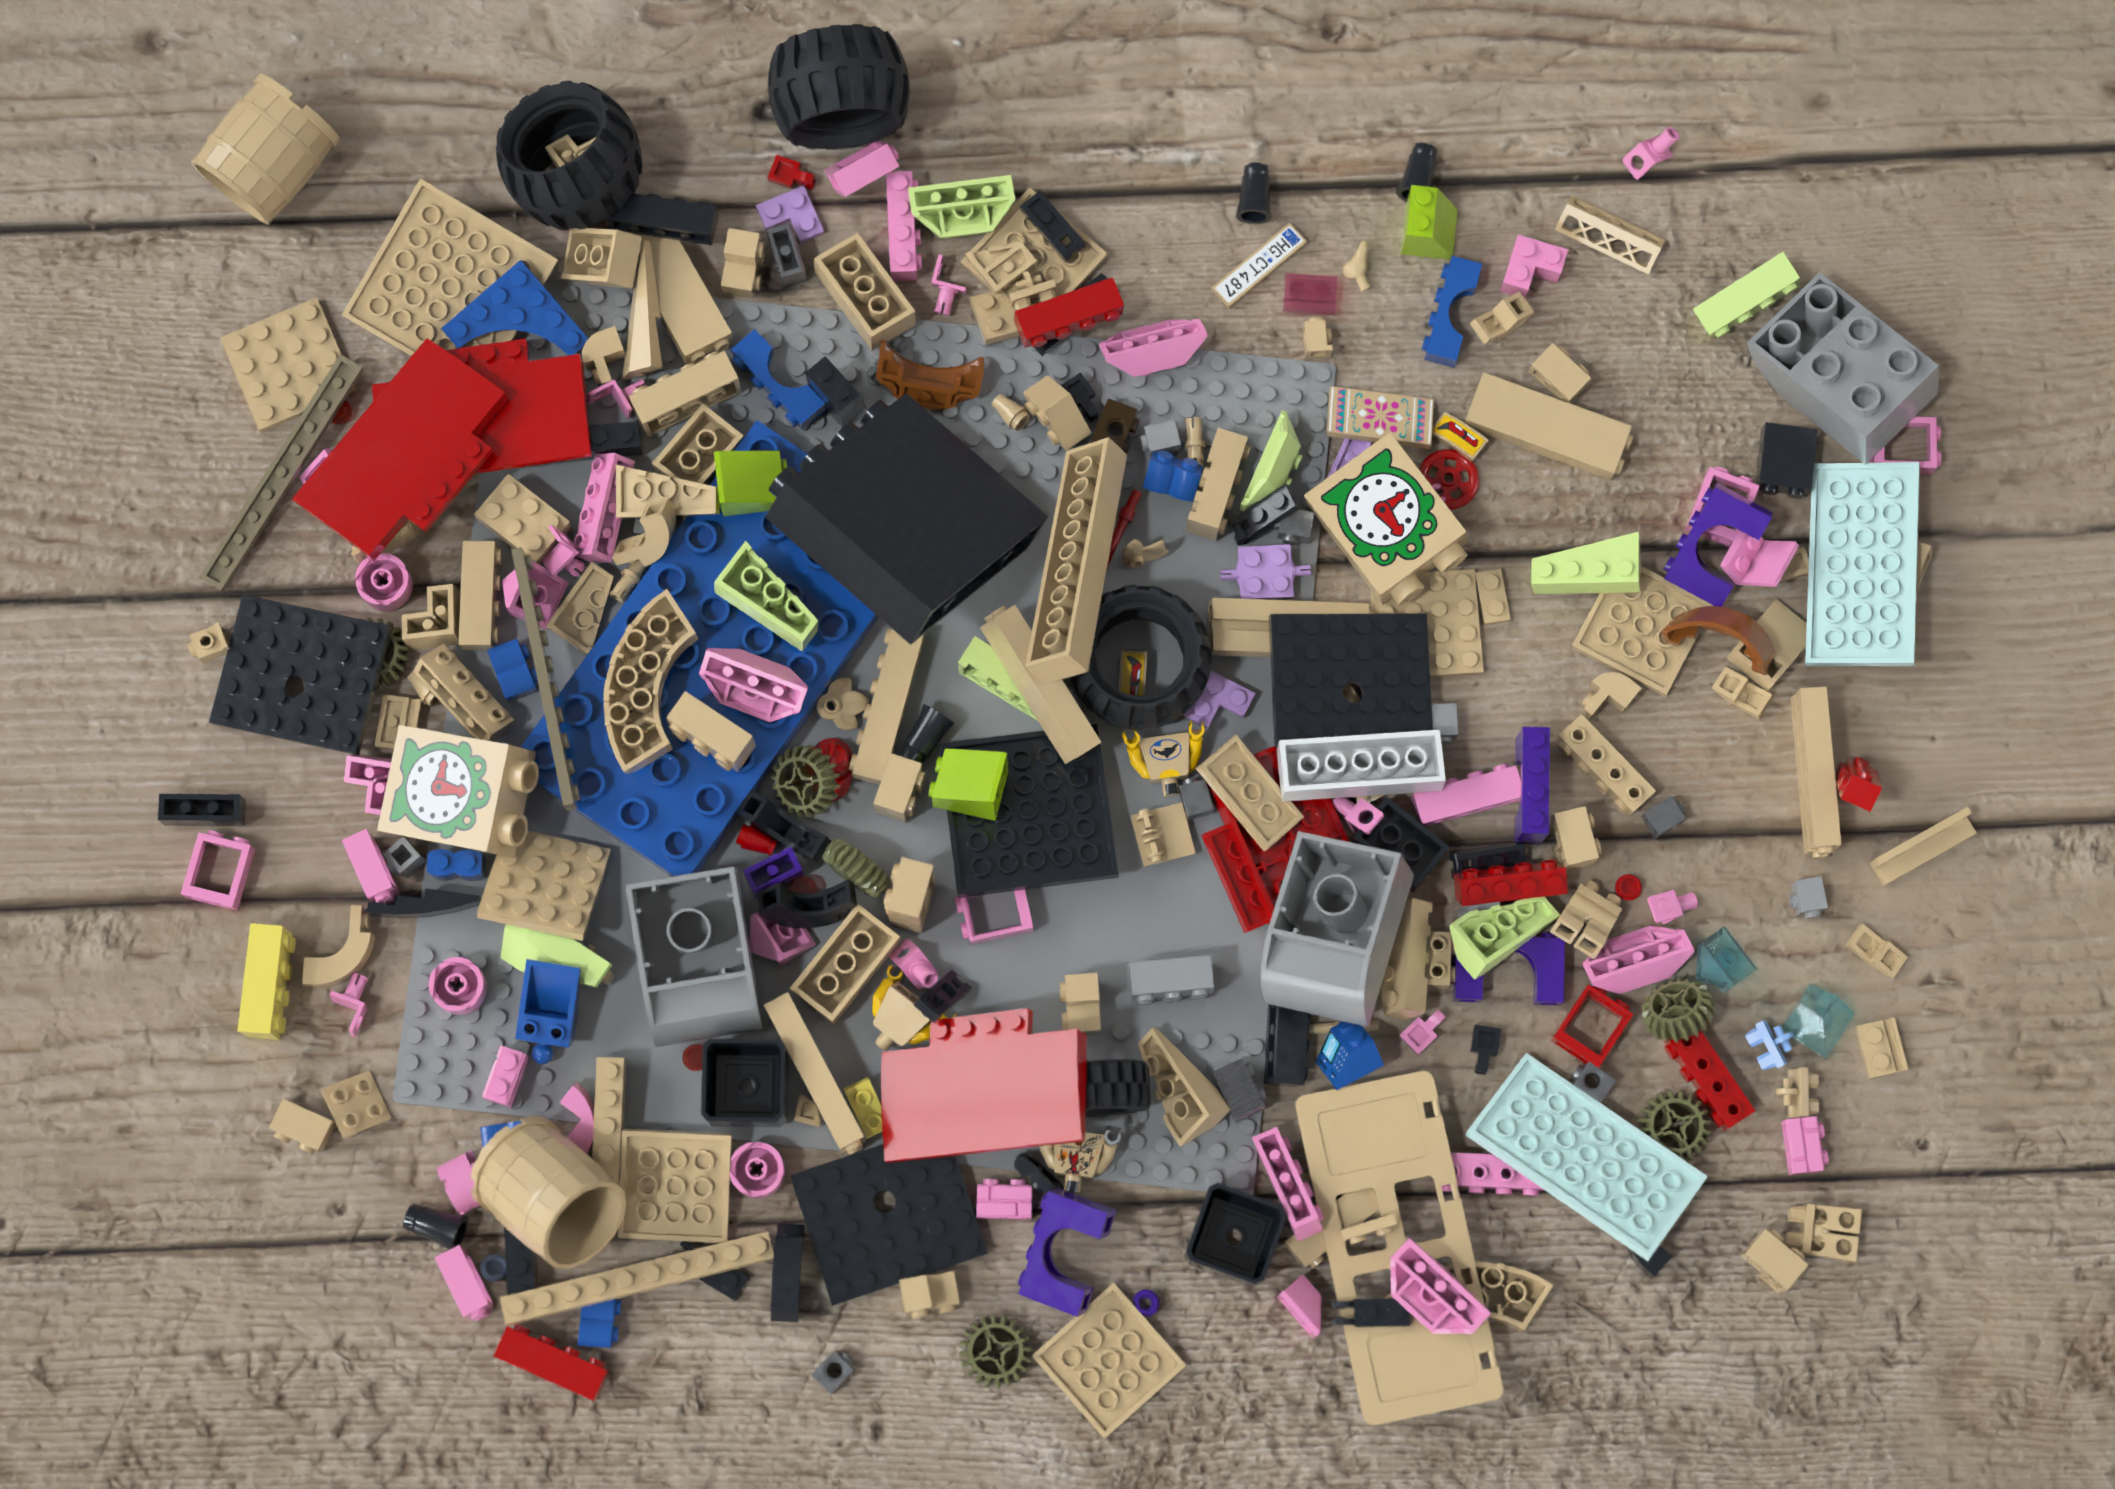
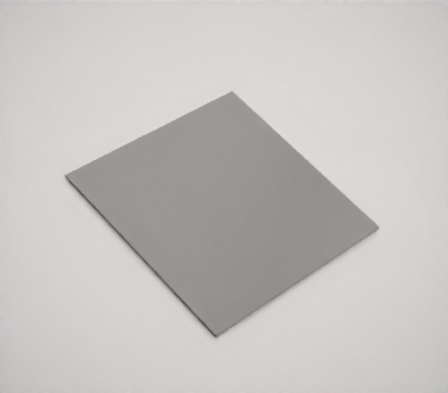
M555 280L546 281L544 287L588 338L596 332L615 326L625 353L634 289L590 286ZM712 297L732 332L734 344L730 345L725 352L739 378L742 393L710 409L744 435V437L756 420H758L808 454L818 444H822L830 450L832 448L830 446L832 439L842 428L827 410L804 431L798 425L794 428L785 418L787 413L781 407L776 409L767 399L769 394L763 388L758 390L749 379L751 375L746 370L740 371L732 362L734 357L731 349L754 329L772 346L774 355L770 362L769 372L772 378L782 386L797 388L808 385L805 372L826 356L860 394L863 412L851 421L858 428L862 426L860 424L862 417L875 402L882 400L889 406L898 400L892 396V392L884 384L873 382L866 376L869 368L875 366L874 362L878 359L880 347L871 351L843 311ZM660 318L656 319L663 368L646 372L644 376L622 380L625 358L607 363L611 379H615L619 388L624 389L640 379H643L645 382L643 386L647 385L649 387L657 383V380L664 375L671 374L672 376L681 372L680 369L686 365ZM915 319V326L896 336L903 339L907 344V348L903 353H899L902 357L920 365L937 368L955 367L971 362L979 357H984V374L980 393L974 399L968 398L957 403V406L952 408L924 409L1042 510L1048 518L1029 548L926 632L893 754L901 756L899 753L906 744L904 741L911 732L923 704L938 711L955 724L944 735L930 757H926L922 764L926 780L922 791H917L915 794L917 806L913 817L908 816L906 823L875 813L873 802L880 785L854 779L853 774L847 793L842 798L833 801L834 805L827 808L825 813L817 814L811 818L807 816L798 817L797 813L789 814V807H781L782 799H774L778 792L777 789H771L776 784V781L770 778L772 774L776 773L773 768L756 793L769 799L797 821L826 835L832 842L835 838L843 839L867 855L889 875L890 882L887 885V889H893L892 870L895 863L900 864L901 857L934 865L936 884L922 934L890 925L889 917H886L885 905H883L887 889L878 898H870L857 888H855L857 904L900 936L901 942L898 946L904 940L909 939L922 951L938 971V981L949 971L954 970L958 974V979L972 986L970 992L944 1014L947 1018H951L955 1013L956 1017L1029 1008L1033 1011V1034L1068 1030L1062 1027V1013H1067L1066 1002L1060 1001V983L1064 982L1065 975L1097 973L1101 1033L1087 1034L1086 1061L1108 1059L1144 1061L1138 1043L1152 1028L1156 1027L1218 1091L1219 1089L1212 1077V1072L1241 1058L1244 1064L1250 1063L1256 1076L1252 1078L1256 1088L1261 1086L1264 1091L1268 1004L1265 1002L1262 994L1261 964L1269 926L1266 924L1244 934L1201 836L1224 825L1210 792L1209 795L1214 808L1213 814L1187 821L1196 854L1144 867L1130 815L1138 814V811L1143 809H1149L1150 811L1181 803L1180 795L1164 797L1162 783L1150 784L1149 779L1142 778L1130 764L1127 752L1128 745L1125 744L1122 738V733L1125 732L1127 739H1132L1135 735L1134 731L1103 721V719L1084 705L1077 695L1070 677L1062 679L1090 725H1098L1119 878L1026 889L1033 932L970 945L969 938L963 939L960 923H965L963 912L958 913L955 897H958L947 810L933 807L932 797H929L928 794L931 782H936L938 773L935 772L937 759L940 757L939 744L1044 731L1038 721L962 676L958 670V661L974 636L989 644L980 627L987 623L984 619L1003 605L1007 609L1016 605L1032 631L1066 456V450L1059 444L1053 445L1046 434L1049 429L1040 423L1036 415L1033 417L1027 412L1030 415V419L1021 430L1009 429L997 410L991 405L995 397L1003 394L1008 399L1026 408L1024 404L1027 400L1023 392L1045 376L1049 375L1061 385L1081 372L1095 392L1096 396L1091 401L1097 407L1099 417L1090 422L1081 406L1078 407L1091 434L1068 450L1091 442L1108 398L1137 409L1136 418H1139L1140 422L1135 434L1130 432L1127 440L1131 445L1127 453L1114 528L1119 519L1117 515L1121 507H1125L1132 490H1138L1142 495L1134 510L1136 514L1133 521L1128 523L1107 567L1102 595L1127 585L1136 584V586L1152 585L1161 587L1163 590L1184 599L1200 616L1208 633V602L1212 598L1240 599V588L1237 581H1221L1220 569H1236L1238 563L1237 548L1284 545L1286 543L1282 542L1283 539L1277 538L1279 530H1274V526L1241 546L1236 544L1234 539L1235 533L1229 529L1228 524H1226L1223 535L1218 533L1216 541L1186 532L1187 520L1194 501L1180 500L1168 494H1160L1143 488L1151 459L1149 458L1148 451L1142 450L1140 442L1144 426L1175 420L1181 447L1179 452L1171 454L1177 459L1184 460L1188 458V450L1185 449V442L1187 441L1185 419L1192 418L1194 428V417L1202 418V440L1205 441V448L1203 449L1204 467L1207 466L1208 456L1218 428L1248 437L1246 445L1251 446L1247 461L1241 460L1239 470H1242L1243 474L1239 486L1233 485L1231 494L1235 495L1231 510L1226 509L1223 517L1228 520L1232 516L1242 513L1240 511L1241 502L1282 410L1287 412L1301 445L1299 454L1303 455L1298 469L1292 468L1289 478L1293 479L1290 487L1300 506L1299 510L1311 512L1304 495L1325 480L1329 436H1326L1330 386H1334L1336 367L1329 363L1197 349L1185 365L1177 366L1170 370L1165 369L1153 372L1146 376L1134 377L1106 362L1099 347V343L1106 341L1105 339L1069 336L1042 357L1032 346L1025 348L1020 336L985 345L979 326ZM518 330L513 340L526 338L529 361L568 356L551 341L533 333ZM891 339L890 341H888V342H886V343L890 346V343L892 342L893 339ZM581 348V349L576 353V354H580L581 358H582L583 348ZM584 366L586 396H588L590 391L602 386V383L596 384L592 369L586 371ZM612 394L590 405L587 402L589 426L638 421L641 429L643 455L625 457L635 461L633 469L656 474L658 473L655 472L652 462L690 419L681 421L647 438L631 403L632 413L631 417L627 419ZM1113 427L1108 431L1114 437H1118L1123 433L1118 427ZM593 460L559 461L480 473L475 513L507 474H509L570 521L573 530L568 537L574 544ZM474 514L471 541H495L498 549H502V565H497V575H501V591H496V601H500V617H495V627H499V642L494 643V647L518 639L520 645L525 643L530 658L526 659L529 669L535 668L526 622L511 616L505 604L502 579L515 570L511 551L513 548L478 522ZM1315 515L1309 543L1298 542L1297 545H1291V558L1294 566L1310 565L1311 576H1295L1293 598L1264 600L1313 601L1320 522ZM676 516V525L672 537L684 521L679 516ZM635 518L621 519L615 549L620 540L635 536ZM1249 523L1243 526L1245 530L1250 528ZM1134 539L1139 540L1143 546L1152 545L1163 539L1165 549H1168V553L1164 557L1154 561H1147L1140 568L1132 569L1123 565L1122 557L1124 556L1123 548ZM576 557L585 565L583 572L574 568L580 573L579 576L571 575L564 568L557 574V576L569 582L558 608L591 562ZM613 559L612 562L595 563L614 577L594 645L624 604L615 600V596L612 597L610 592L622 577L621 572L623 569H627L631 563L627 562L616 565ZM650 564V565L646 568V570L644 571V573H643L642 576L640 577L641 580H642V578L644 577V575L647 573V571L649 570V568L652 566V564ZM637 585L634 586V588L632 589V591L630 592V594H629V595L627 596V598L625 599V602H626V600L629 598V596L631 595V593L634 591V589L636 588ZM878 618L835 679L850 678L852 681L851 691H856L866 696L869 704H872L874 694H870L873 679H879L881 669L877 668L878 660L881 653H886L888 644L884 643L886 631L888 628H891L880 618ZM1129 620L1115 625L1101 638L1095 651L1098 669L1106 682L1117 690L1119 688L1121 649L1147 651L1145 695L1156 694L1170 686L1183 668V654L1178 641L1165 627L1150 620ZM548 629L546 633L549 646L545 647L546 656H551L554 671L550 672L552 682L556 681L560 693L587 655ZM456 645L455 655L458 660L474 674L482 686L491 692L494 699L514 719L507 734L495 742L521 747L544 715L539 684H535L537 691L507 702L488 652L462 650L459 645ZM1212 655L1211 671L1256 694L1244 718L1219 706L1208 729H1205L1202 735V755L1196 768L1234 735L1240 738L1252 754L1274 746L1270 657ZM827 702V708L833 711L835 709L834 704ZM816 706L786 750L794 749V747L799 745L815 747L818 742L824 739L836 738L848 744L852 754L858 755L860 745L856 744L860 729H865L867 722L866 719H863L864 711L855 715L858 723L856 729L842 730L832 720L823 719L818 714ZM447 709L444 733L474 738ZM1183 715L1162 727L1136 731L1140 739L1189 732L1188 724L1190 721L1185 719ZM1192 722V729L1199 730L1201 726ZM1196 769L1192 773H1188V779L1198 777V780L1204 779ZM801 780V781H799V782H800V783H802V782L809 783V780H808V781ZM1184 780L1178 781V787L1183 785L1182 781ZM538 785L535 786L532 792L527 794L523 814L528 823L527 831L611 849V856L584 940L576 941L588 948L589 944L595 946L596 954L612 964L609 970L614 974V978L610 986L602 982L598 987L580 984L575 1037L571 1046L567 1048L550 1045L554 1053L552 1060L547 1064H538L532 1058V1050L539 1043L515 1039L524 972L519 971L500 958L506 924L477 918L479 906L456 913L417 919L393 1090V1100L397 1103L521 1117L534 1115L546 1117L548 1120L578 1123L580 1118L560 1103L562 1098L577 1081L588 1092L595 1106L597 1057L627 1058L624 1128L636 1129L638 1126L670 1127L673 1131L732 1134V1140L841 1152L821 1113L820 1128L793 1121L800 1094L807 1096L814 1103L815 1101L790 1054L788 1058L787 1121L781 1127H712L701 1115L703 1045L709 1039H779L785 1046L764 1004L788 992L866 1139V1142L862 1144L864 1148L856 1152L859 1153L883 1145V1134L880 1132L866 1138L843 1088L868 1077L881 1104L882 1052L930 1046V1039L916 1045L907 1043L904 1046H900L894 1041L890 1049L885 1051L875 1043V1040L882 1031L873 1025L875 1019L872 1014L873 994L882 980L887 979V968L894 965V969L890 973L893 977L898 976L901 971L889 957L835 1025L831 1024L791 992L790 987L854 909L852 908L841 913V921L817 928H806L816 945L782 967L775 960L751 953L762 1016V1030L655 1047L645 1008L625 885L669 878L671 876L576 811H567L563 806V802ZM739 815L699 872L735 867L737 869L750 944L751 916L759 912L758 898H755L742 870L775 854L780 855V852L787 848L777 842L771 856L741 849V846L735 843L743 824L748 826L751 824ZM428 841L426 859L428 852L437 849L449 850L453 853L471 849ZM477 851L486 858L485 878L478 881H466L459 877L448 881L437 880L427 872L426 862L421 898L424 899L425 888L478 895L482 899L497 854ZM794 853L804 875L784 886L799 893H817L845 880L824 862L823 857L816 863ZM1013 891L967 898L975 935L1021 925ZM909 948L901 951V953L898 955V958L905 956L908 953ZM1211 955L1214 989L1212 994L1207 995V999L1191 1000V996L1182 997L1180 998L1181 1001L1174 1003H1164V999H1156L1154 1004L1142 1006L1138 1005L1137 1001L1131 1002L1128 974L1129 963ZM462 957L468 959L483 972L487 981V994L478 1010L465 1015H454L443 1010L433 1000L429 991L430 975L435 967L448 958ZM904 973L902 980L899 982L919 998L930 989L925 986L920 990L916 989ZM459 980L458 984L453 985L452 988L459 992V989L463 988L464 985ZM527 1024V1029L535 1030L532 1024ZM553 1029V1033L562 1034L560 1029ZM500 1045L525 1053L530 1057L512 1108L482 1098L494 1062L498 1060L497 1054ZM1150 1075L1152 1103L1148 1110L1122 1115L1085 1117V1132L1105 1135L1107 1127L1111 1125L1109 1132L1112 1135H1118L1120 1128L1122 1129V1136L1117 1143L1112 1162L1102 1174L1094 1175V1180L1207 1192L1209 1186L1221 1183L1251 1195L1254 1192L1258 1152L1252 1137L1260 1134L1262 1111L1238 1123L1234 1122L1229 1111L1216 1126L1184 1146H1179L1165 1124L1163 1115H1166L1162 1101L1156 1098L1155 1091L1158 1090L1153 1076ZM751 1079L743 1080L739 1086L740 1091L744 1094L752 1093L755 1089L754 1081ZM1040 1146L956 1155L959 1165L1016 1171L1014 1169L1016 1157L1021 1152H1028L1030 1156H1033L1052 1175H1055V1170L1047 1166L1040 1151Z

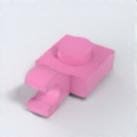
M1437 1010L1425 1022L1418 1017L1399 1036L1419 1055L1437 1037L1432 1030L1445 1019V1016Z

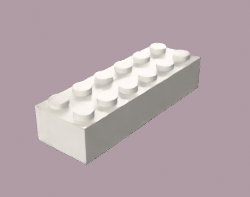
M1440 730L1279 740L1277 747L1282 801L1442 791L1446 781Z

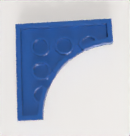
M522 260L517 262L441 328L457 348H461L476 337L500 330H519L539 335L557 345L567 355L576 354L589 339Z

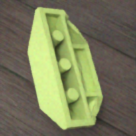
M1011 175L908 188L912 215L940 239L992 233L1015 202Z
M1283 410L1279 415L1241 502L1240 511L1242 512L1282 485L1287 484L1290 486L1293 480L1289 478L1292 468L1297 470L1303 457V455L1299 454L1301 445L1287 412Z

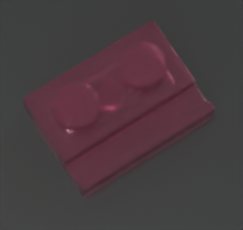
M1286 273L1283 312L1335 316L1338 277Z

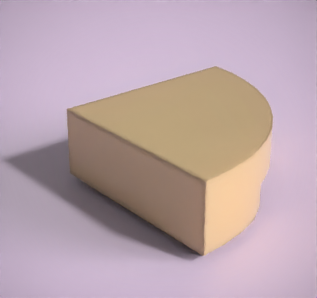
M800 1094L793 1121L820 1128L821 1117L817 1106L810 1098Z

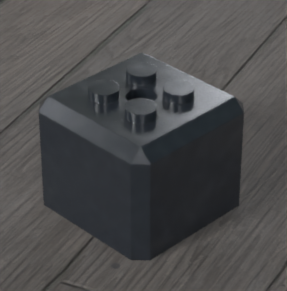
M709 1039L703 1045L701 1115L712 1127H781L787 1121L789 1053L779 1039ZM745 1079H751L755 1083V1089L750 1094H744L740 1091V1083Z
M1221 1183L1209 1186L1184 1253L1187 1264L1251 1288L1261 1284L1266 1277L1287 1217L1284 1207ZM1230 1230H1237L1241 1234V1242L1237 1245H1230L1226 1241V1233Z

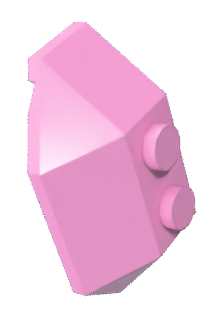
M1185 319L1166 320L1118 332L1106 341L1099 343V347L1106 362L1134 377L1146 376L1153 372L1165 369L1170 370L1177 366L1185 365L1207 338V331L1200 319H1193L1191 321Z
M708 648L699 672L719 703L767 722L799 713L808 690V686L791 668L742 649Z
M1648 926L1606 940L1595 959L1589 956L1584 960L1583 967L1592 986L1622 994L1671 978L1694 953V948L1683 929L1672 930L1664 927Z
M1408 1238L1390 1258L1391 1296L1431 1333L1472 1334L1491 1314L1469 1289L1412 1239Z

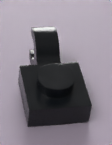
M1081 372L1061 384L1071 394L1077 407L1081 406L1090 422L1099 417V411L1091 401L1096 396L1095 392Z
M1474 1025L1470 1053L1478 1054L1474 1073L1485 1075L1488 1070L1489 1056L1497 1057L1501 1029Z

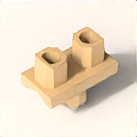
M1028 271L1022 272L1024 280L1015 282V286L1019 291L1009 294V303L1017 311L1031 306V300L1039 298L1040 302L1054 298L1056 292L1054 279L1040 283L1042 282L1040 274L1030 277Z
M1806 1067L1788 1069L1787 1078L1783 1079V1088L1775 1089L1777 1096H1783V1106H1788V1118L1808 1117L1810 1114L1819 1112L1818 1100L1809 1099V1089H1816L1818 1087L1819 1075L1808 1072Z

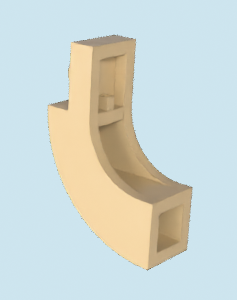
M669 498L646 504L639 520L645 533L618 542L612 556L616 565L627 562L633 563L639 559L645 567L656 562L664 554L676 525L675 510Z

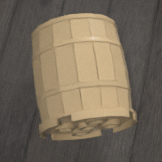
M260 73L253 79L254 85L235 103L211 134L208 135L195 158L191 160V164L205 179L236 205L257 220L270 224L272 219L292 201L319 168L329 150L337 147L340 137L307 104L301 109L292 102L291 97L294 95L270 77Z
M530 1115L521 1118V1124L512 1129L508 1126L504 1127L481 1150L472 1167L470 1177L475 1181L474 1187L471 1190L472 1198L488 1212H492L494 1217L523 1242L525 1246L540 1255L554 1268L570 1269L584 1264L600 1253L615 1236L623 1221L627 1204L624 1190L590 1156L568 1137L562 1135L561 1130L546 1117Z

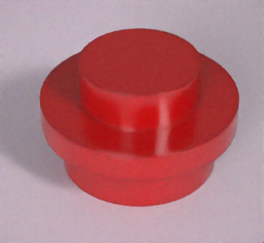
M1622 875L1615 883V892L1624 901L1635 900L1641 894L1642 884L1634 875Z

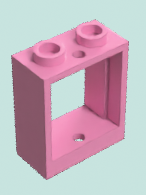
M877 141L835 163L824 171L835 192L846 197L899 167L896 161L899 159V156L893 145L889 146L888 143Z
M1914 417L1905 426L1909 428H1926L1927 461L1885 460L1884 447L1869 461V463L1919 462L1920 475H1932L1941 464V452L1937 451V442L1940 441L1941 428L1936 424V417Z
M1718 466L1714 468L1709 467L1684 530L1690 532L1692 526L1688 523L1695 510L1701 511L1704 503L1701 500L1708 487H1710L1712 480L1748 493L1747 499L1754 502L1760 485L1754 484L1751 478L1733 476L1725 468ZM1716 525L1703 532L1701 537L1730 547L1739 530Z
M364 829L342 839L367 898L374 903L390 905L395 902V897L400 895L375 837L367 829Z
M208 830L207 834L199 832L181 895L187 899L238 911L255 849L248 845L249 840L240 837H233L232 841L224 839V834L211 830ZM206 843L241 851L229 895L194 886Z
M1025 890L1013 891L1021 925L977 935L974 932L967 899L977 896L955 897L958 913L963 912L965 923H960L963 939L969 938L970 945L1033 932Z
M458 1245L434 1257L462 1316L470 1320L475 1319L476 1321L491 1314L489 1310L494 1308L495 1305L467 1248Z

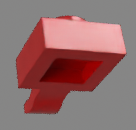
M777 154L767 176L769 182L793 189L794 184L798 183L800 186L804 185L806 189L813 190L816 183L815 175L800 171V162Z

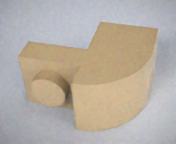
M1518 292L1503 299L1492 311L1475 318L1470 325L1485 345L1495 340L1498 342L1524 324L1535 312L1521 292Z
M615 326L593 334L586 341L582 351V359L586 371L592 369L596 384L602 383V385L612 381L606 364L625 358Z
M1617 672L1603 673L1597 676L1589 685V688L1596 694L1593 692L1588 694L1581 703L1585 707L1580 714L1589 720L1605 700L1622 713L1642 688L1624 674Z

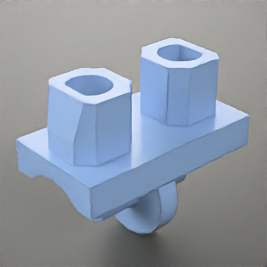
M1765 1020L1755 1024L1756 1028H1753L1745 1035L1751 1047L1764 1042L1768 1049V1052L1757 1057L1762 1070L1773 1067L1780 1068L1788 1064L1779 1044L1781 1043L1785 1052L1792 1050L1788 1039L1794 1037L1792 1031L1785 1034L1781 1025L1773 1028L1778 1037L1775 1038Z

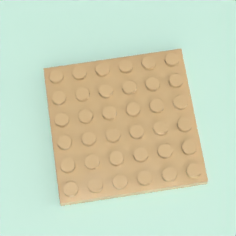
M420 178L342 316L410 356L414 354L426 338L445 350L458 349L441 330L445 324L520 260L523 261L544 286L558 259ZM500 330L486 333L467 342L461 348L512 341L518 330Z

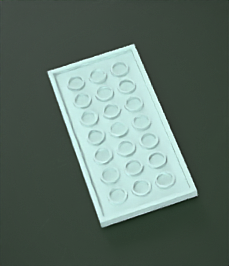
M1919 462L1867 463L1866 465L1864 463L1814 464L1810 512L1806 666H1915Z
M1527 1053L1466 1133L1468 1138L1647 1261H1649L1708 1177Z

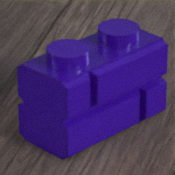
M791 847L781 851L780 855L775 854L742 870L756 899L758 898L757 892L778 882L785 885L804 875Z

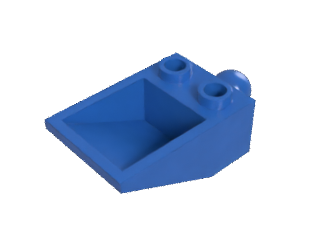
M526 959L515 1039L539 1043L532 1050V1058L538 1064H547L552 1060L554 1053L550 1045L569 1048L574 1042L578 1016L581 967ZM527 1024H532L535 1030L527 1029ZM553 1029H560L562 1034L553 1033Z

